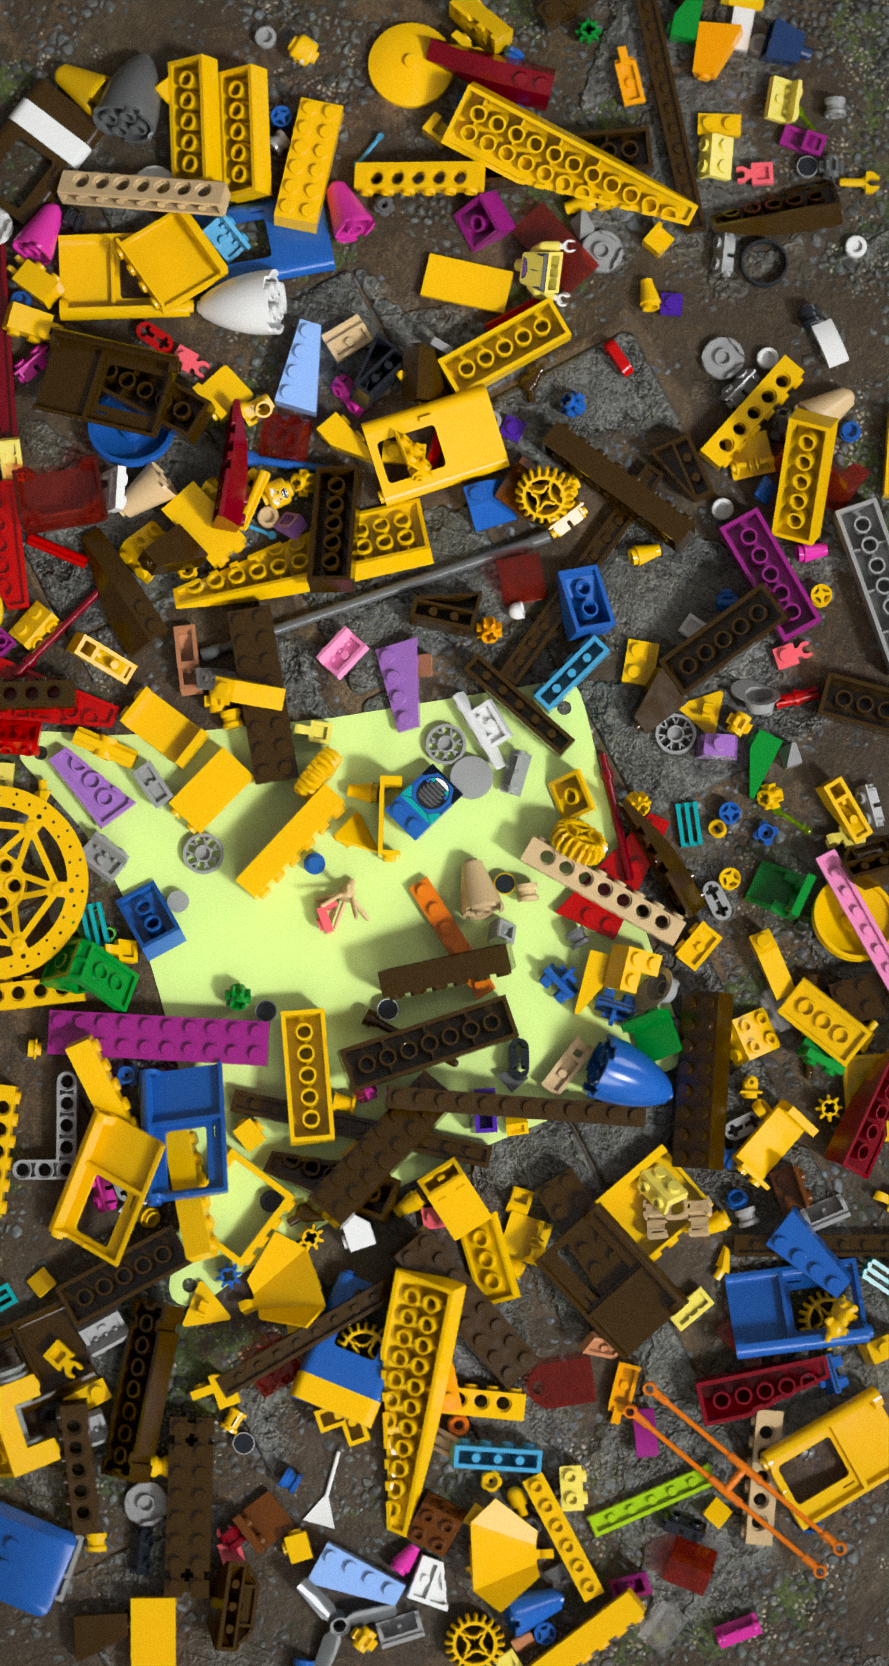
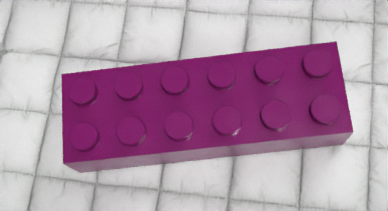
M757 507L719 528L717 533L750 590L760 583L766 582L792 618L774 631L781 644L821 622L820 615Z

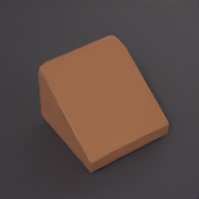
M432 654L417 655L419 656L418 677H433Z
M531 1630L521 1636H513L510 1639L516 1653L523 1652L536 1645Z

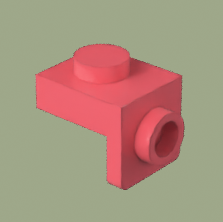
M337 901L325 907H321L322 903H320V908H317L320 918L316 919L320 931L325 930L326 935L335 932L327 911L339 907Z

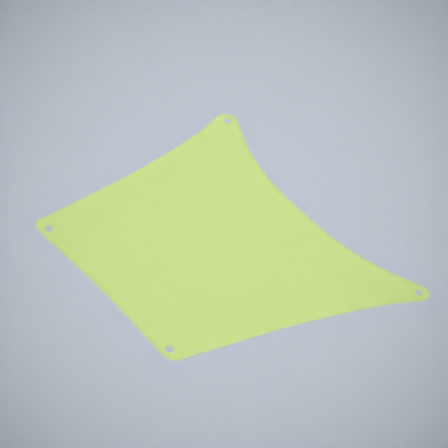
M540 684L518 687L525 696L536 704L533 701V696L535 695L533 691ZM577 687L563 700L570 703V713L562 715L556 707L548 715L575 739L574 744L560 759L493 700L514 735L497 746L505 761L508 762L511 749L525 751L527 754L532 755L520 797L499 791L506 767L496 770L489 763L487 753L477 743L475 733L467 726L463 713L456 708L454 698L420 703L421 727L403 733H398L392 708L335 718L314 719V721L333 724L329 747L336 750L342 756V762L326 785L344 800L345 812L337 820L333 818L329 822L330 828L322 836L318 834L314 839L316 843L308 852L303 850L299 855L301 858L293 868L289 866L284 871L285 877L278 884L274 882L269 887L271 892L263 900L259 898L257 901L235 879L308 802L299 797L294 791L295 783L299 778L256 785L254 780L250 785L248 784L203 830L204 833L213 835L220 841L224 849V858L220 867L214 872L198 874L190 870L185 864L183 849L186 842L192 836L199 833L193 834L185 826L187 821L182 816L178 819L169 811L172 808L169 802L163 808L156 809L132 774L133 771L150 760L175 797L212 757L224 747L254 776L246 726L232 730H205L210 735L184 770L136 734L106 735L117 740L119 744L139 752L132 769L111 760L109 762L93 755L92 752L72 744L75 733L41 732L39 746H44L48 751V755L43 760H38L33 755H20L21 761L38 780H47V790H51L50 794L75 820L89 840L93 833L97 831L99 834L105 835L116 847L122 848L130 857L126 867L114 879L123 896L153 880L166 903L169 894L173 891H182L188 896L189 906L184 912L176 913L171 910L187 941L150 961L165 1016L260 1021L255 1014L257 1004L261 1001L269 1000L276 1005L277 1016L270 1022L268 1066L223 1064L227 1154L231 1149H234L263 1171L272 1151L341 1161L343 1157L340 1154L356 1141L355 1139L335 1135V1143L291 1146L288 1124L231 1112L234 1092L237 1089L287 1101L281 1011L324 1008L332 1107L335 1092H338L340 1095L353 1096L350 1093L337 1052L388 1034L376 1026L368 1028L361 1024L369 1008L377 1012L378 1004L384 999H389V997L383 998L377 972L449 955L409 890V887L426 877L430 880L472 950L494 945L487 942L489 925L498 917L517 926L515 941L512 945L516 968L511 970L512 973L507 976L497 978L496 974L490 975V979L496 989L478 1000L468 984L454 987L453 983L448 984L447 988L433 992L432 988H428L424 994L411 996L410 992L405 993V997L394 1000L399 1007L397 1017L385 1022L398 1029H403L506 995L519 1033L517 1038L526 1040L529 1045L528 1079L513 1092L498 1077L499 1074L509 1071V1046L512 1040L457 1058L459 1061L457 1067L442 1063L424 1069L447 1090L468 1092V1089L495 1088V1093L502 1095L594 1101L597 1099L588 1097L582 1092V1084L584 1082L587 1083L588 1071H586V1067L591 1055L558 1098L540 1084L577 1036L582 1039L581 1042L587 1046H592L594 1049L599 1041L604 1043L607 1034H612L637 1047L633 1033H623L621 1024L628 1022L627 1019H623L622 1023L614 1021L612 1026H608L609 1019L601 1017L602 1012L594 1009L598 995L600 996L604 988L608 987L603 986L578 1015H574L579 992L571 999L568 998L564 1002L559 1003L553 996L559 987L553 982L548 988H545L539 982L544 973L543 970L551 963L557 968L563 964L568 970L574 966L576 970L572 974L577 981L573 985L580 991L590 950L611 955L613 944H619L653 953L647 933L625 920L614 941L584 927V933L590 937L591 941L572 951L570 948L571 943L565 939L564 935L581 925L555 912L574 891L520 861L533 836L535 838L542 836L550 841L549 845L556 848L551 844L552 841L549 838L554 824L561 819V816L547 783L578 768L581 770L596 810L577 818V820H582L584 823L596 828V831L602 833L608 844L604 858L597 865H587V867L595 871L618 847L604 783L600 777V767L586 709ZM486 693L467 696L474 708L491 699ZM311 720L290 722L299 777L314 757L324 747H327L326 745L309 743V736L294 734L295 724L311 726ZM441 724H451L459 728L466 739V750L462 758L468 756L480 757L491 767L493 773L492 787L486 795L477 799L469 800L461 797L418 841H415L385 809L432 764L450 780L451 770L455 763L442 765L433 761L426 750V738L434 727ZM443 728L444 736L450 735V728ZM436 731L432 734V737L437 741L441 737ZM457 732L452 736V738L455 742L459 740L461 736ZM436 743L429 744L430 751L438 749ZM455 744L454 750L461 752L463 746ZM67 747L93 770L100 773L113 786L115 785L127 797L134 800L136 805L106 827L100 829L48 760ZM439 751L435 758L442 760L444 753ZM452 751L447 753L449 761L455 759ZM380 775L402 776V789H385L383 850H400L401 855L400 858H396V862H383L382 858L378 857V851L374 853L352 845L347 849L341 844L342 842L334 840L333 836L358 812L378 847L379 801L371 804L348 797L347 790L349 784L375 782V784L380 785ZM203 837L197 838L198 846L204 845ZM211 839L208 842L207 846L211 849L214 847L216 842L213 839ZM189 844L187 850L195 853L197 847ZM220 850L212 851V857H220ZM543 852L540 855V859L544 863H550L553 860V856L549 852ZM310 853H319L325 859V868L319 874H310L304 868V859ZM195 856L187 858L189 864L197 861ZM469 858H477V860L483 862L493 884L495 878L501 873L511 874L516 881V885L537 882L536 894L539 895V900L518 903L519 892L515 886L512 893L508 895L499 894L504 904L503 912L499 913V910L493 912V917L483 920L470 921L469 917L463 920L461 916V865ZM212 859L207 862L211 869L216 866ZM199 862L197 870L204 871L205 864ZM565 862L559 866L563 874H569L572 871L569 863ZM586 873L580 874L578 877L579 882L582 884L589 875ZM348 879H354L356 881L354 887L356 894L354 897L370 920L366 921L358 909V919H354L351 903H346L337 929H334L335 932L326 935L325 930L320 931L316 919L320 918L317 908H320L319 904L324 901L314 902V899L338 893L342 886L347 884ZM339 898L335 900L339 907L327 911L332 926H334L342 903ZM637 907L636 914L641 917ZM641 974L638 986L649 976ZM237 983L245 985L246 989H251V1004H246V1008L240 1011L233 1010L230 1005L226 1006L225 990H230L231 985ZM612 989L615 991L613 1000L619 1002L622 1001L624 994L634 996V993ZM670 1002L657 1005L658 1009H669L671 1016L675 1018ZM636 1008L634 1015L639 1014V1016H642L646 1012L639 1011ZM516 1045L514 1049L517 1050V1057H521L523 1049L521 1045ZM575 1049L572 1054L580 1058L583 1053ZM679 1052L655 1063L663 1072L671 1070L678 1064ZM177 1062L179 1069L213 1065V1063ZM517 1062V1067L513 1070L522 1073L521 1062ZM424 1070L377 1085L378 1098L371 1099L360 1104L359 1100H356L354 1114H350V1111L336 1109V1112L378 1121L389 1109L385 1108L387 1086L409 1087ZM448 1113L430 1133L490 1145L507 1138L505 1118L507 1117L497 1116L498 1132L470 1133V1114ZM242 1118L246 1120L251 1118L253 1121L257 1119L264 1127L262 1133L267 1138L251 1152L246 1150L232 1132L236 1129L234 1125ZM527 1119L528 1128L547 1120ZM194 1128L192 1130L196 1131L199 1139L197 1149L203 1159L201 1170L205 1174L206 1180H208L206 1128ZM412 1152L391 1176L401 1180V1187L433 1171L448 1160ZM235 1160L228 1170L229 1192L209 1196L211 1200L209 1210L215 1221V1227L213 1228L214 1236L218 1238L219 1242L241 1257L274 1214V1212H267L261 1207L260 1198L262 1194L269 1190H276ZM269 1175L296 1196L294 1199L296 1204L289 1213L285 1211L280 1217L283 1221L275 1230L277 1233L296 1242L302 1238L297 1234L305 1232L304 1225L308 1229H312V1225L315 1224L316 1230L328 1223L327 1221H300L290 1227L287 1219L296 1214L297 1206L300 1203L307 1202L310 1193ZM280 1194V1196H281V1198H282V1202H283V1200L285 1199V1197ZM273 1229L267 1234L269 1240L261 1249L258 1246L253 1253L256 1257L250 1265L247 1266L245 1264L243 1267H240L237 1264L235 1269L237 1272L245 1273L256 1265L275 1232ZM217 1249L218 1256L195 1262L170 1276L169 1291L171 1297L178 1304L190 1306L195 1291L186 1292L182 1288V1283L187 1278L194 1279L197 1285L199 1281H203L214 1295L223 1289L221 1288L223 1282L215 1280L221 1274L217 1268L225 1269V1262L228 1263L229 1267H233L236 1263ZM230 1270L229 1272H224V1275L226 1276L225 1280L227 1282L230 1279L234 1280L235 1278L232 1275V1270Z

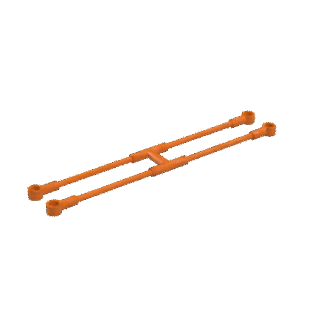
M647 1381L643 1386L644 1394L652 1395L661 1404L670 1408L726 1455L727 1459L738 1469L723 1484L650 1424V1421L638 1412L636 1405L628 1404L624 1408V1416L628 1419H634L644 1429L647 1428L702 1474L707 1479V1482L737 1507L740 1506L801 1558L800 1560L813 1570L815 1577L819 1579L824 1578L828 1570L825 1564L817 1563L807 1553L804 1554L743 1503V1500L732 1489L746 1474L820 1534V1537L833 1547L836 1555H844L847 1550V1544L842 1540L838 1541L826 1530H822L762 1479L763 1477L733 1452L728 1451L669 1401L670 1399L657 1389L655 1382ZM651 1385L654 1390L648 1391L646 1386ZM632 1408L634 1414H629L627 1409ZM842 1545L844 1547V1550L839 1551L837 1550L836 1546ZM822 1568L824 1573L819 1574L816 1569Z

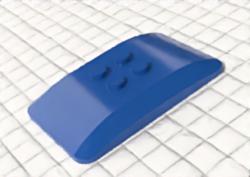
M0 1501V1601L32 1615L44 1616L51 1609L76 1548V1537L72 1532Z

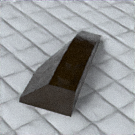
M831 180L784 190V195L775 197L773 194L767 196L766 201L746 203L745 207L740 210L734 207L711 215L710 220L714 231L733 234L781 235L805 231L812 232L816 229L833 228L843 224L841 202L835 184Z
M98 527L80 537L107 622L130 658L167 637L168 628L102 530Z
M625 800L617 802L675 912L684 918H691L706 905L703 900L705 899L703 891L700 887L697 888L693 881L695 880L694 874L689 868H686L663 835L639 811Z
M272 1151L263 1172L311 1194L340 1161ZM390 1176L357 1214L386 1226L396 1203L401 1180Z

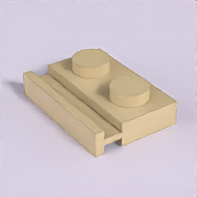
M358 314L321 335L322 340L337 364L368 346L374 340Z

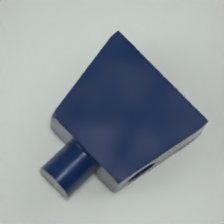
M775 18L769 22L759 61L791 67L797 64L800 58L809 61L813 49L803 46L806 37L805 33L782 19Z

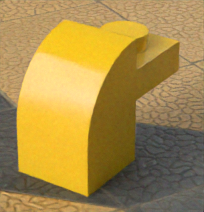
M221 1374L209 1375V1385L206 1384V1381L194 1385V1390L190 1392L193 1401L214 1393L220 1410L242 1401L239 1392L227 1399L225 1398L214 1379Z

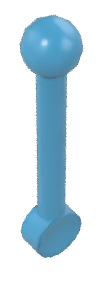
M380 132L359 160L353 162L354 168L355 162H362L376 144L384 137L383 133Z
M251 524L248 526L249 529L267 535L271 540L276 538L275 531L268 532Z

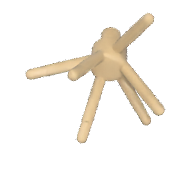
M348 879L347 884L342 886L340 892L314 899V902L325 901L321 904V907L329 905L338 898L342 901L333 926L334 929H337L346 903H351L354 919H358V909L366 921L370 920L354 897L356 894L354 889L356 881L354 879Z

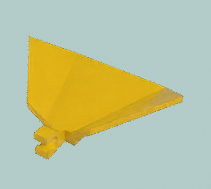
M275 1231L247 1279L254 1299L238 1302L240 1311L246 1316L258 1310L260 1320L308 1328L326 1307L317 1272L313 1267L309 1251H306V1247Z
M494 1499L470 1522V1568H472L473 1592L501 1613L540 1577L537 1559L554 1558V1549L536 1550L538 1531L500 1501Z

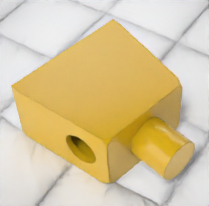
M889 1331L871 1338L868 1343L857 1344L866 1365H875L889 1359Z

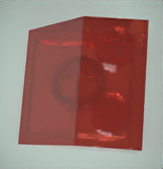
M539 552L496 561L504 607L510 606L515 602L522 601V603L547 598Z
M677 1535L660 1577L667 1582L703 1596L711 1578L718 1552Z

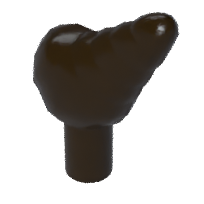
M544 363L539 364L531 373L521 377L519 380V388L526 391L527 403L536 402L535 389L538 387L544 371Z
M302 1202L297 1206L296 1214L287 1219V1223L292 1227L300 1221L317 1222L326 1220L306 1202Z

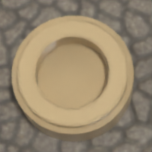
M271 506L262 507L257 515L258 522L264 528H273L279 520V513L276 509L271 508Z

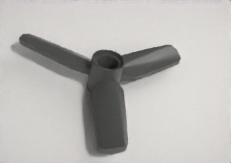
M307 1577L301 1579L297 1584V1590L321 1619L327 1620L329 1626L320 1642L314 1660L315 1666L332 1665L341 1644V1636L347 1634L350 1626L358 1627L397 1615L396 1606L390 1604L354 1610L346 1615L343 1610L335 1609L334 1603ZM343 1620L341 1624L333 1625L335 1621Z

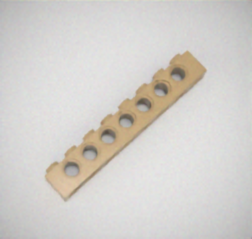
M63 170L57 189L62 204L223 217L226 215L231 197L227 183L221 181L188 180L177 177H149L137 174H109L97 171L83 172L79 170Z
M538 836V838L532 837L520 858L521 862L667 945L674 946L686 922L682 921L683 916L674 911L671 914L664 911L665 906L654 900L650 903L644 899V894L637 890L633 892L625 888L626 884L617 879L614 882L606 878L607 873L598 868L594 871L588 868L587 864L582 865L579 862L575 863L571 859L568 860V857L561 855L560 851H556L555 848L549 845L550 841L542 836ZM543 852L552 854L553 860L550 863L541 861L540 855ZM566 862L571 865L572 871L569 874H563L560 871L559 866L562 863ZM582 873L588 874L591 882L587 885L581 884L578 879L579 875ZM601 884L608 885L610 893L606 896L600 895L598 893V886ZM619 895L628 897L629 904L622 907L617 903ZM638 906H645L648 909L646 917H639L636 914ZM662 916L667 920L665 928L656 926L655 919Z

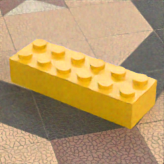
M198 54L168 62L172 178L222 182L217 59L204 54Z
M247 64L218 72L222 182L227 183L231 194L230 201L242 203L271 196L267 69L254 64Z
M301 97L274 212L275 226L317 233L342 124L343 106Z
M549 297L438 359L437 362L453 394L483 384L487 387L571 340V332Z
M797 408L789 417L772 526V534L774 536L813 546L819 538L839 418Z
M324 784L235 881L256 901L259 898L263 900L271 892L269 887L274 882L278 884L285 877L284 871L289 866L293 868L301 859L299 855L303 850L308 852L316 843L314 840L318 834L322 836L330 828L329 822L333 818L337 820L345 812L344 800Z
M325 1009L281 1011L291 1146L335 1143Z

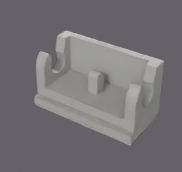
M150 760L132 772L156 809L163 808L167 802L174 798V795Z
M840 1193L811 1205L810 1208L799 1210L800 1214L810 1223L814 1231L851 1216Z
M418 1610L376 1623L382 1649L425 1636Z

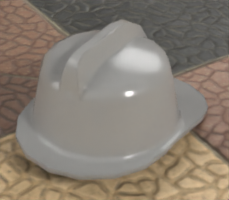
M742 679L731 685L732 694L744 701L746 709L751 714L771 716L775 703L780 699L778 690L753 680Z
M660 967L658 977L649 976L638 986L637 992L634 994V1005L639 1011L645 1012L647 1009L656 1007L659 1004L669 1003L675 998L680 982L672 976L668 968Z

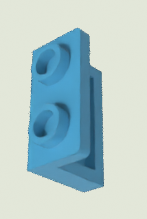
M228 214L225 217L215 216L202 228V231L226 264H229L243 250L251 248L248 243V237L242 231H238L234 226L236 224L234 219Z

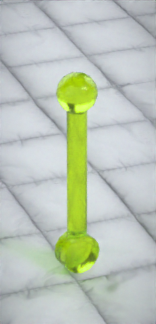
M799 106V116H801L812 131L818 132L804 115L803 108Z
M780 807L772 810L775 815H781L804 830L806 835L812 833L811 827H805L782 812Z

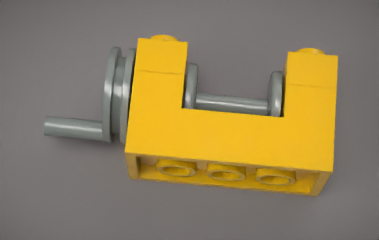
M25 1362L0 1368V1478H15L61 1459L59 1454L60 1446L55 1441V1438H44L42 1434L29 1436L21 1408L29 1405L32 1402V1398L41 1394L38 1379L34 1374H28L27 1370H22L26 1366Z

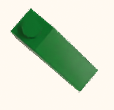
M685 0L674 14L673 21L669 20L666 33L670 34L669 41L695 45L703 0Z
M759 729L757 734L753 732L747 743L751 745L748 750V799L751 801L754 799L783 740Z

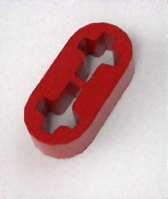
M142 322L137 326L136 334L141 342L156 351L170 353L173 350V340L167 333L150 322ZM147 328H150L149 331L153 335V338L149 335H145L143 337L141 330H146ZM158 338L161 341L167 339L169 346L161 349L160 343L156 339Z
M611 338L602 344L607 355L624 378L634 372L631 364L614 339Z

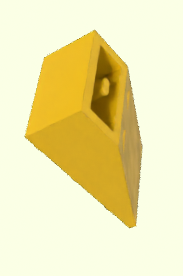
M454 1157L417 1180L455 1241L492 1218Z

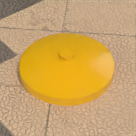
M403 23L389 28L378 37L370 51L368 70L373 87L384 100L401 108L414 109L435 102L445 93L450 85L453 74L426 60L431 38L447 42L440 33L423 24Z
M827 884L816 896L811 912L812 925L818 940L830 953L843 960L851 962L870 960L831 888ZM855 885L889 945V896L880 886L863 890Z

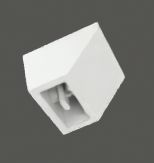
M355 1215L343 1228L345 1235L341 1237L345 1249L350 1248L351 1252L377 1243L370 1221L358 1215Z

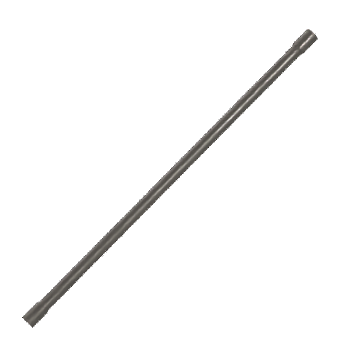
M548 530L538 532L519 541L275 624V635L502 557L551 542ZM228 640L199 650L203 661H207L233 651L232 641Z

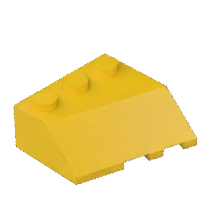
M451 0L449 2V17L485 52L500 55L504 51L505 46L512 44L513 29L486 8L480 0Z

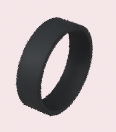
M756 240L749 244L742 254L740 261L741 273L744 279L754 287H773L782 281L787 272V253L779 243L773 240ZM757 245L773 246L784 258V272L773 282H757L749 277L745 271V254Z

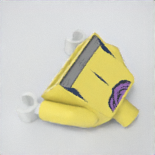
M569 239L564 243H560V241H542L533 246L530 252H524L522 259L519 258L515 261L514 268L520 272V282L527 286L529 292L536 299L545 300L550 297L552 301H557V304L561 307L568 304L561 300V296L570 297L568 292H562L559 295L555 293H559L563 252H560V249H564L568 253L576 251L567 248V244L569 242H576L575 240Z

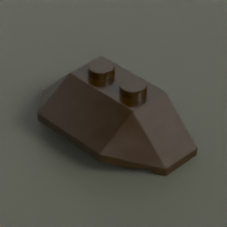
M889 837L879 838L847 848L840 866L850 882L863 890L889 884Z
M227 1560L213 1578L207 1626L215 1651L237 1652L240 1648L239 1646L254 1629L260 1584L250 1568L249 1562Z

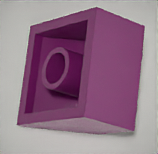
M496 190L479 194L453 215L473 253L502 239L516 228Z

